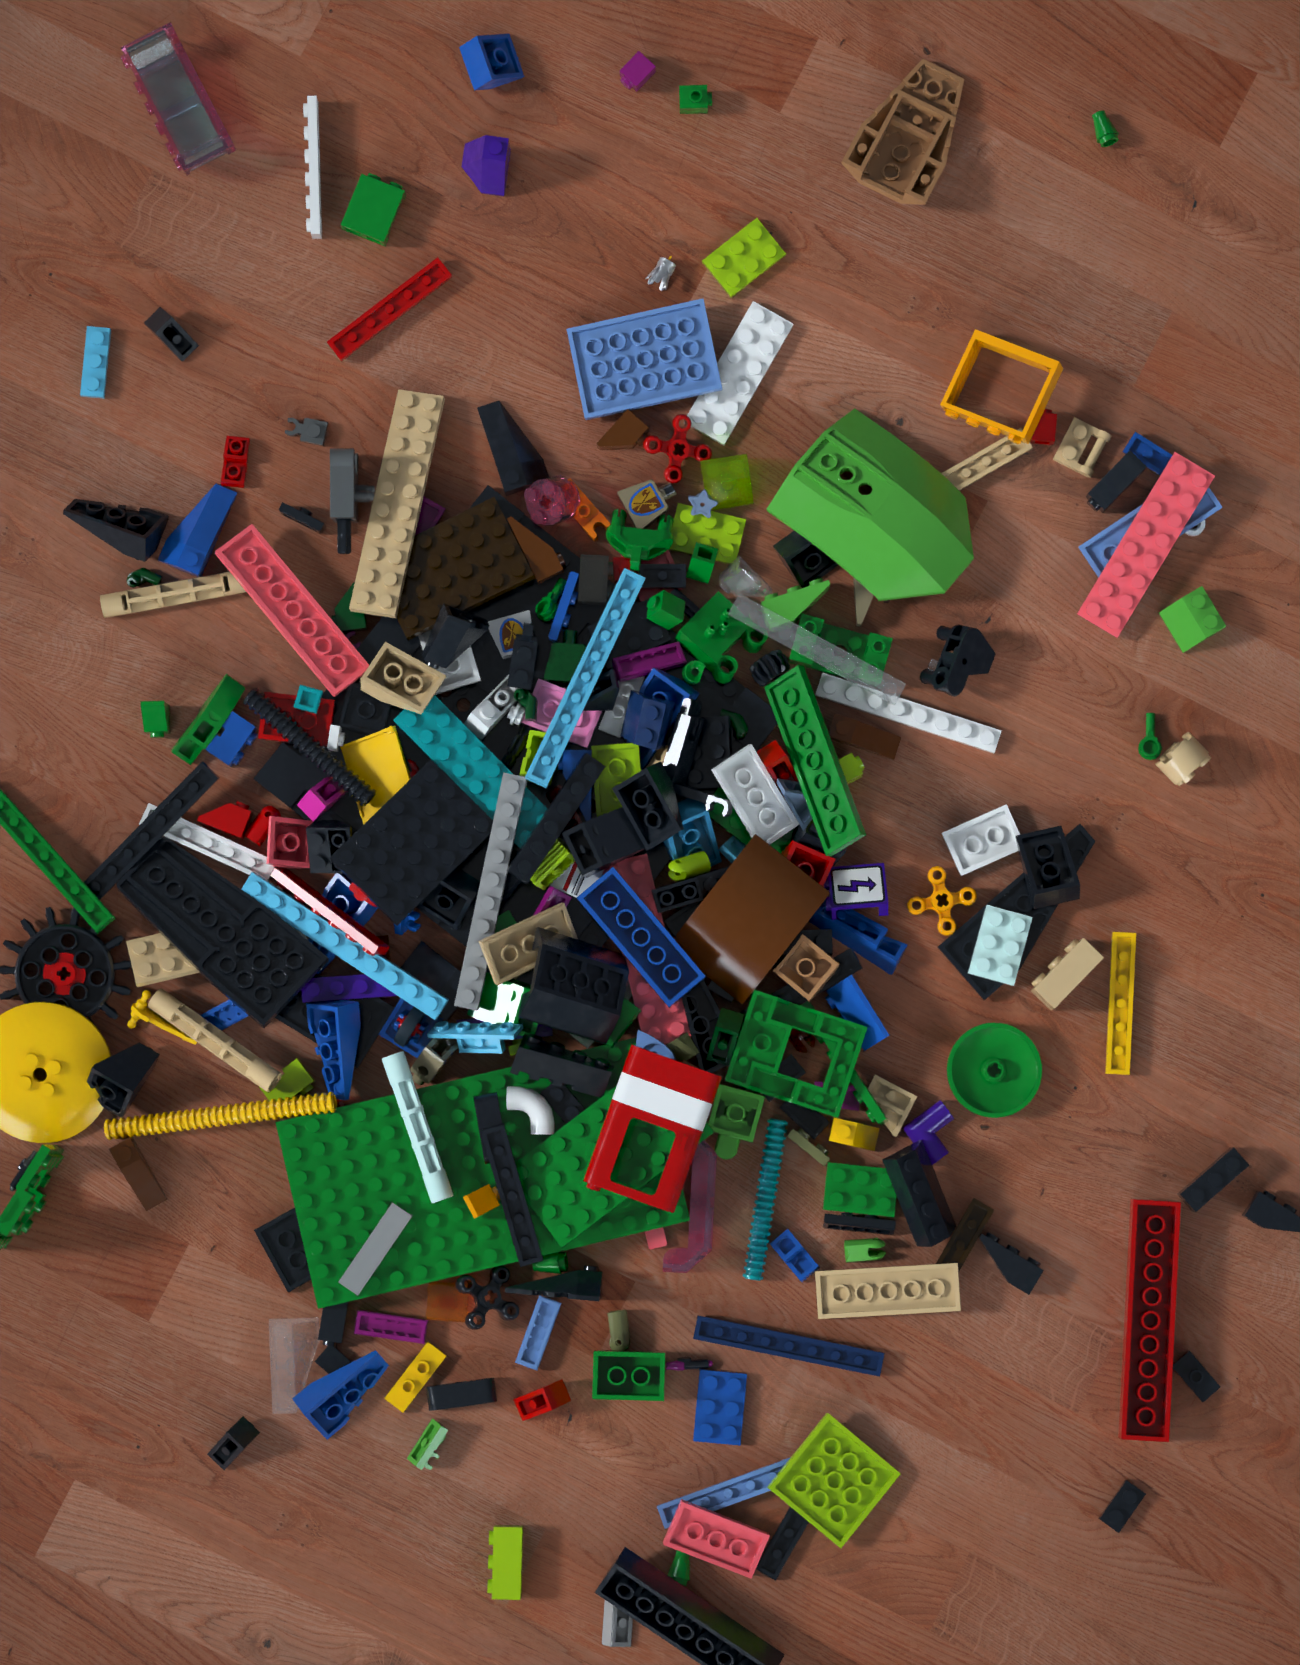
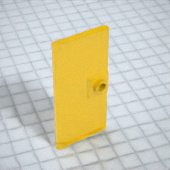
M389 726L379 732L344 744L341 747L348 770H353V774L359 775V779H363L365 785L369 784L371 790H376L375 796L366 806L362 807L360 801L356 802L363 824L411 779L396 726Z

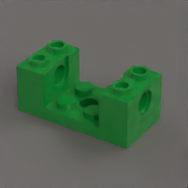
M801 614L789 663L879 688L893 638L872 632L869 635L825 624L824 619ZM837 646H843L847 651V655L842 659L836 658L833 654V650Z

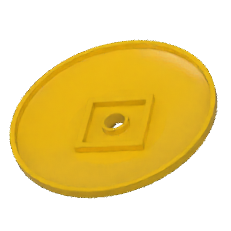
M52 1002L26 1003L11 1008L0 1015L1 1130L24 1141L52 1143L77 1135L91 1125L100 1115L104 1107L98 1101L100 1097L95 1088H90L87 1079L94 1064L111 1057V1053L101 1032L87 1017L70 1007ZM43 1068L47 1073L46 1079H36L34 1075L35 1069Z

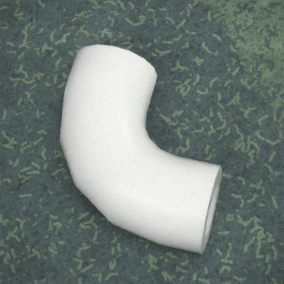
M507 1086V1110H520L528 1114L531 1122L530 1134L553 1135V1112L545 1097L533 1089Z

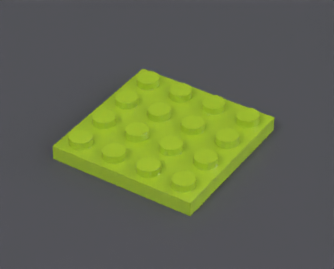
M826 1413L767 1488L834 1544L842 1548L901 1473L834 1417Z

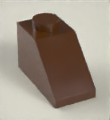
M627 409L596 443L599 450L633 449L637 444L641 446L644 439L649 436L647 435L649 427Z

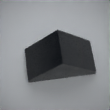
M614 669L599 676L583 711H613L620 689Z

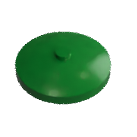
M986 1023L971 1028L955 1042L948 1057L947 1079L953 1095L967 1110L983 1117L1000 1118L1020 1111L1034 1098L1041 1083L1042 1063L1036 1046L1025 1033L1008 1024Z

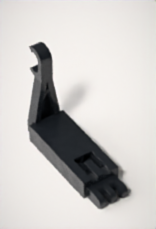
M685 698L675 721L663 766L673 783L675 794L705 803L706 811L714 810L716 802L723 804L724 811L722 814L724 817H729L733 809L730 801L686 786L705 719L698 717L702 706L701 701Z

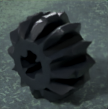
M775 650L759 658V660L751 665L749 670L755 682L759 686H765L788 672L790 664L781 650Z

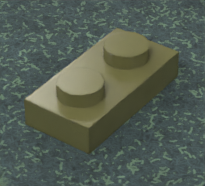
M799 1128L798 1131L792 1129L787 1135L788 1138L823 1166L830 1160L826 1156L829 1151L819 1143L816 1146L808 1141L810 1136Z

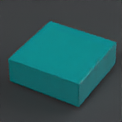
M300 685L294 708L317 714L323 691Z

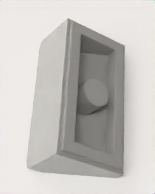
M606 1600L604 1602L602 1645L609 1647H631L633 1618Z

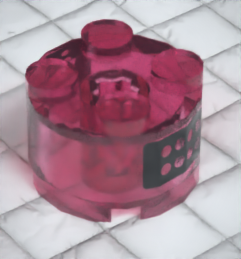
M561 475L551 476L535 481L525 490L526 507L535 524L554 525L568 521L575 516L576 508L580 505V496L576 485L572 481H568Z

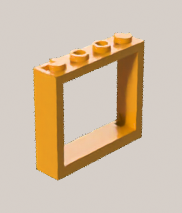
M975 329L940 406L945 411V415L957 420L960 417L965 419L968 425L978 428L979 425L987 428V432L995 436H999L1001 433L1008 436V440L1013 443L1021 444L1023 442L1029 444L1063 371V367L1057 360ZM982 347L1049 373L1022 432L955 406Z

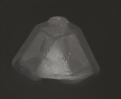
M740 556L719 574V585L727 594L731 592L735 597H765L772 594V588Z

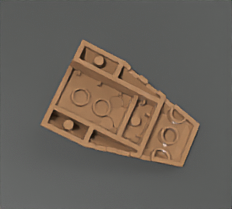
M922 59L903 79L902 83L890 93L888 98L874 110L873 114L861 124L841 164L858 183L900 204L925 205L946 166L964 78Z

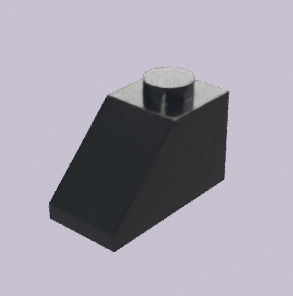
M161 307L144 322L151 332L182 362L199 346L175 319Z
M242 1416L207 1455L225 1470L260 1432Z

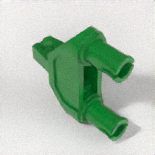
M619 509L612 512V521L606 530V538L610 545L623 557L630 558V570L639 571L641 560L649 561L663 554L672 546L674 540L671 533L674 522L672 516L667 515V522H664L665 514L659 516L658 529L650 530L625 527L626 511L621 509L620 517H618Z

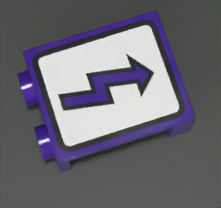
M884 863L836 866L831 868L824 883V888L831 892L829 897L825 899L826 911H831L832 920H836V910L878 907L879 916H888V895Z

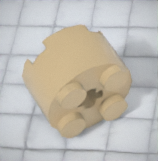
M1190 732L1182 736L1184 740L1181 743L1174 742L1161 755L1160 761L1155 763L1178 786L1189 782L1195 776L1193 771L1199 766L1203 767L1211 759L1208 754L1209 752Z

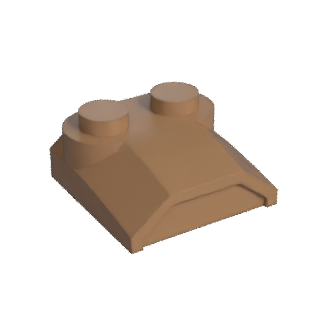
M802 934L786 957L773 969V972L808 1001H811L832 977L840 964Z

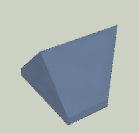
M778 778L776 783L804 831L812 820V816L801 786L797 781Z

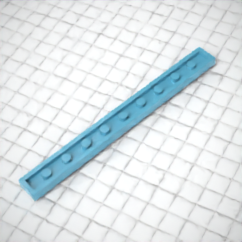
M624 568L528 769L525 779L547 788L645 581V577Z
M251 872L241 890L277 914L287 924L432 1019L437 1020L449 1001L448 998L382 955L372 956L367 954L362 949L363 946L346 938L344 931L332 927L328 924L327 919L315 914L309 907L257 873Z

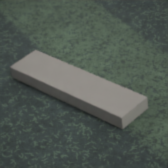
M392 1203L338 1283L359 1295L412 1215Z

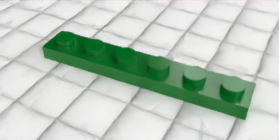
M810 1001L800 1005L816 1010ZM815 1035L820 1044L825 1042L829 1048V1051L826 1053L831 1060L837 1042ZM854 1068L850 1082L856 1090L852 1093L859 1103L864 1101L868 1107V1110L865 1112L872 1123L877 1121L879 1125H883L889 1121Z

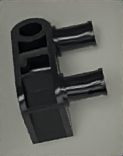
M959 624L952 628L942 625L937 629L936 634L938 639L945 640L946 643L935 671L924 669L920 674V681L924 684L933 685L936 691L956 697L963 691L969 675L989 673L996 653L977 628Z

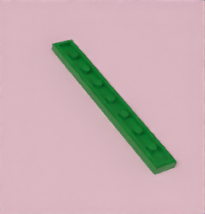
M0 789V825L98 934L115 917Z

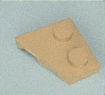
M874 1075L868 1090L889 1120L884 1124L891 1134L897 1137L917 1096Z

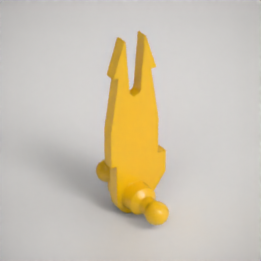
M144 990L141 999L132 1004L131 1019L127 1023L130 1029L135 1028L137 1021L142 1019L182 1038L184 1041L194 1045L197 1044L191 1037L156 1012L147 1008V1001L151 997L149 990Z

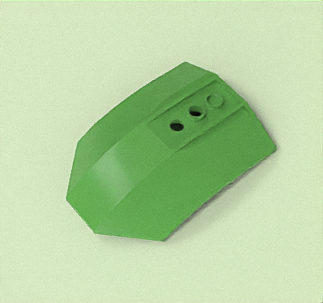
M855 408L821 434L794 465L766 509L767 512L834 560L871 592L878 601L944 594L974 560L966 497L930 463ZM843 472H851L853 477L850 480H843L840 475ZM865 484L872 487V492L868 495H862L858 491L859 487Z

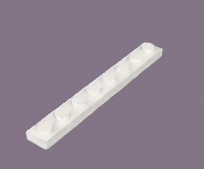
M825 673L821 675L815 694L817 697L993 754L1002 731Z

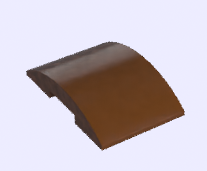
M755 834L679 930L674 939L703 974L743 1004L831 892Z

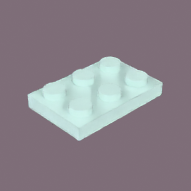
M986 905L968 974L1014 986L1033 917Z

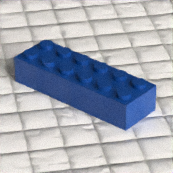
M614 867L577 897L578 901L669 1008L706 978Z

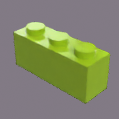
M494 1525V1531H489V1545H493V1555H488V1569H492V1579H488L487 1593H492V1599L521 1600L523 1526Z

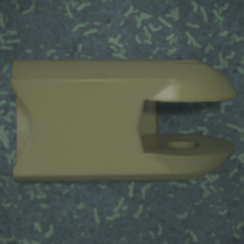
M627 1310L611 1311L607 1313L611 1336L609 1340L610 1348L613 1351H625L630 1345Z

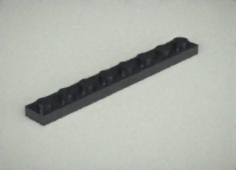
M203 761L84 881L99 900L220 778Z

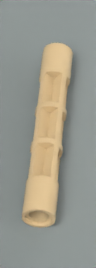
M230 572L104 594L100 595V602L104 618L246 593V591Z
M161 988L152 996L148 1004L151 1010L269 1093L279 1083L282 1073Z

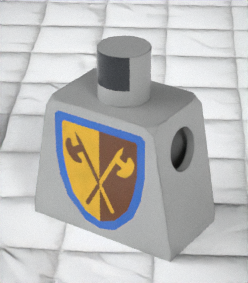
M529 610L488 621L490 625L488 629L503 659L512 657L514 639H516V634H522L524 622L532 623Z

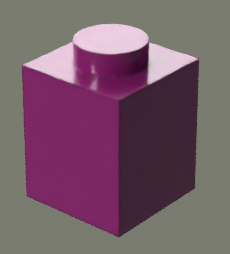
M638 51L620 70V81L627 89L633 88L637 92L656 73V66Z

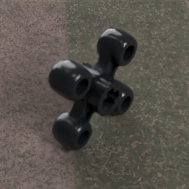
M505 1266L492 1268L489 1274L490 1280L485 1286L478 1285L475 1278L471 1275H462L456 1280V1289L460 1293L470 1294L474 1297L475 1308L465 1317V1324L469 1329L478 1330L482 1328L486 1321L485 1315L491 1309L496 1310L500 1317L506 1321L514 1320L519 1315V1307L516 1303L507 1302L501 1298L500 1287L510 1278V1272ZM498 1272L501 1273V1279L498 1277ZM465 1281L468 1283L467 1288L464 1286ZM489 1294L490 1299L486 1301L485 1296ZM508 1307L511 1310L510 1315L507 1312ZM474 1317L477 1319L476 1324L473 1321Z

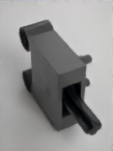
M330 448V518L337 523L338 554L351 553V523H358V502L373 501L375 495V486L358 485L359 462L358 453H355L354 448Z

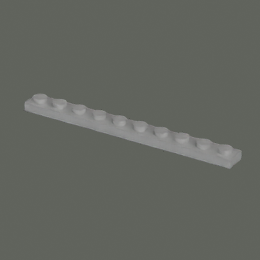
M503 772L454 1006L479 1010L488 967L479 941L495 934L508 873L506 870L510 864L527 779L523 776Z

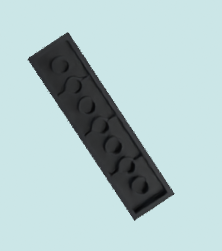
M624 1547L594 1592L701 1665H779L785 1655L626 1547Z

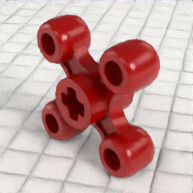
M678 414L673 418L674 434L671 439L663 441L657 436L649 435L643 441V448L647 453L656 454L664 452L668 456L669 464L665 468L663 476L671 484L681 481L683 477L681 463L685 458L693 457L699 462H707L712 457V450L708 445L698 444L692 446L687 442L686 434L691 428L692 422L685 414ZM684 419L685 425L679 427V421ZM651 441H655L656 443L653 449H650L649 443ZM675 444H682V447L680 448V454L676 452L673 453V451L675 450ZM705 449V456L700 457L699 452ZM675 470V478H670V472Z

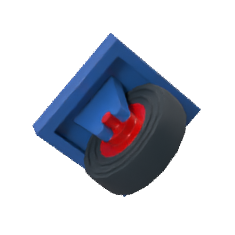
M400 998L378 1035L418 1058L432 1039L427 1037V1033L436 1023L444 1019L439 1016L437 1020H434Z

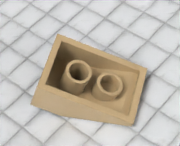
M385 642L360 678L361 691L381 702L422 715L442 685L446 675Z

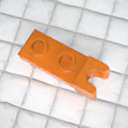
M571 478L552 493L594 542L598 541V536L595 532L596 527L603 526L607 530L611 525Z

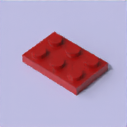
M264 692V697H269L271 699L270 702L276 704V708L280 707L282 713L286 712L287 717H292V721L298 723V727L302 726L304 732L308 731L310 737L314 736V740L319 741L321 747L323 745L327 747L330 725H332L335 700L321 698L318 712L314 714L294 708L297 695ZM260 719L258 739L288 742L287 738L284 739L282 737V733H277L276 728L272 729L271 724H266L265 719Z

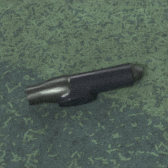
M34 1150L28 1158H24L17 1168L19 1171L10 1183V1191L16 1190V1185L36 1156L37 1151Z

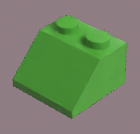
M1203 586L1159 612L1182 653L1226 627Z

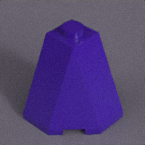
M484 135L465 144L461 167L474 182L481 194L504 197L511 155L509 138Z

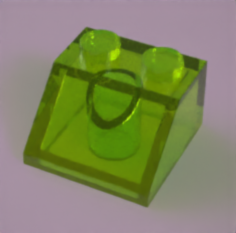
M747 454L700 461L704 489L707 490L712 499L718 501V504L711 511L754 504Z

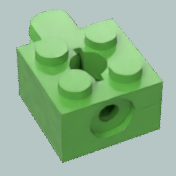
M719 1084L708 1124L715 1133H718L715 1152L720 1158H733L737 1154L740 1139L753 1143L765 1096Z

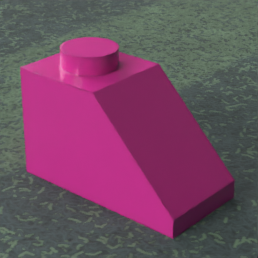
M327 776L312 787L297 804L313 822L326 813L347 793L343 790V786L339 787L338 782L332 781V777L329 778Z

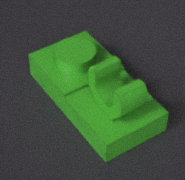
M432 1418L407 1459L421 1470L424 1467L432 1470L433 1467L428 1463L430 1457L439 1458V1455L434 1450L445 1440L448 1429Z

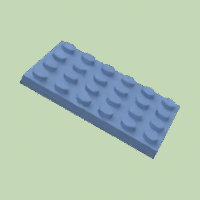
M704 299L566 329L585 420L622 413L627 409L631 411L723 390Z

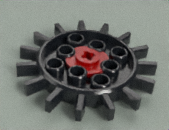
M47 907L45 916L49 927L39 932L36 931L33 924L27 919L20 921L23 929L28 932L31 938L23 947L14 941L5 940L3 942L7 949L15 951L19 955L15 967L0 966V974H14L16 988L0 994V1000H10L20 995L24 1004L31 1002L56 1003L59 1000H63L67 1007L80 1012L93 1024L91 1016L100 1009L110 1018L117 1020L120 1017L116 1009L110 1007L107 1001L112 992H117L121 995H131L133 991L127 986L115 984L117 970L132 968L131 961L125 960L114 963L110 952L125 941L123 935L114 937L108 943H104L92 928L88 930L79 926L81 915L74 907L71 911L70 923L60 925L57 924L56 913L53 908ZM67 934H72L75 937V944L68 948L63 944V938ZM50 948L54 949L57 955L53 962L46 961L44 957L46 950ZM83 952L87 953L90 957V961L86 966H81L77 960L79 954ZM30 963H34L38 968L37 974L33 977L28 976L26 973V967ZM65 967H67V971L71 972V975L66 977L64 981V977L60 976V971H64ZM96 971H101L104 974V981L99 985L92 981V975ZM44 982H49L52 985V992L49 995H43L40 991V987ZM77 986L84 987L86 991L82 999L75 998L73 994Z

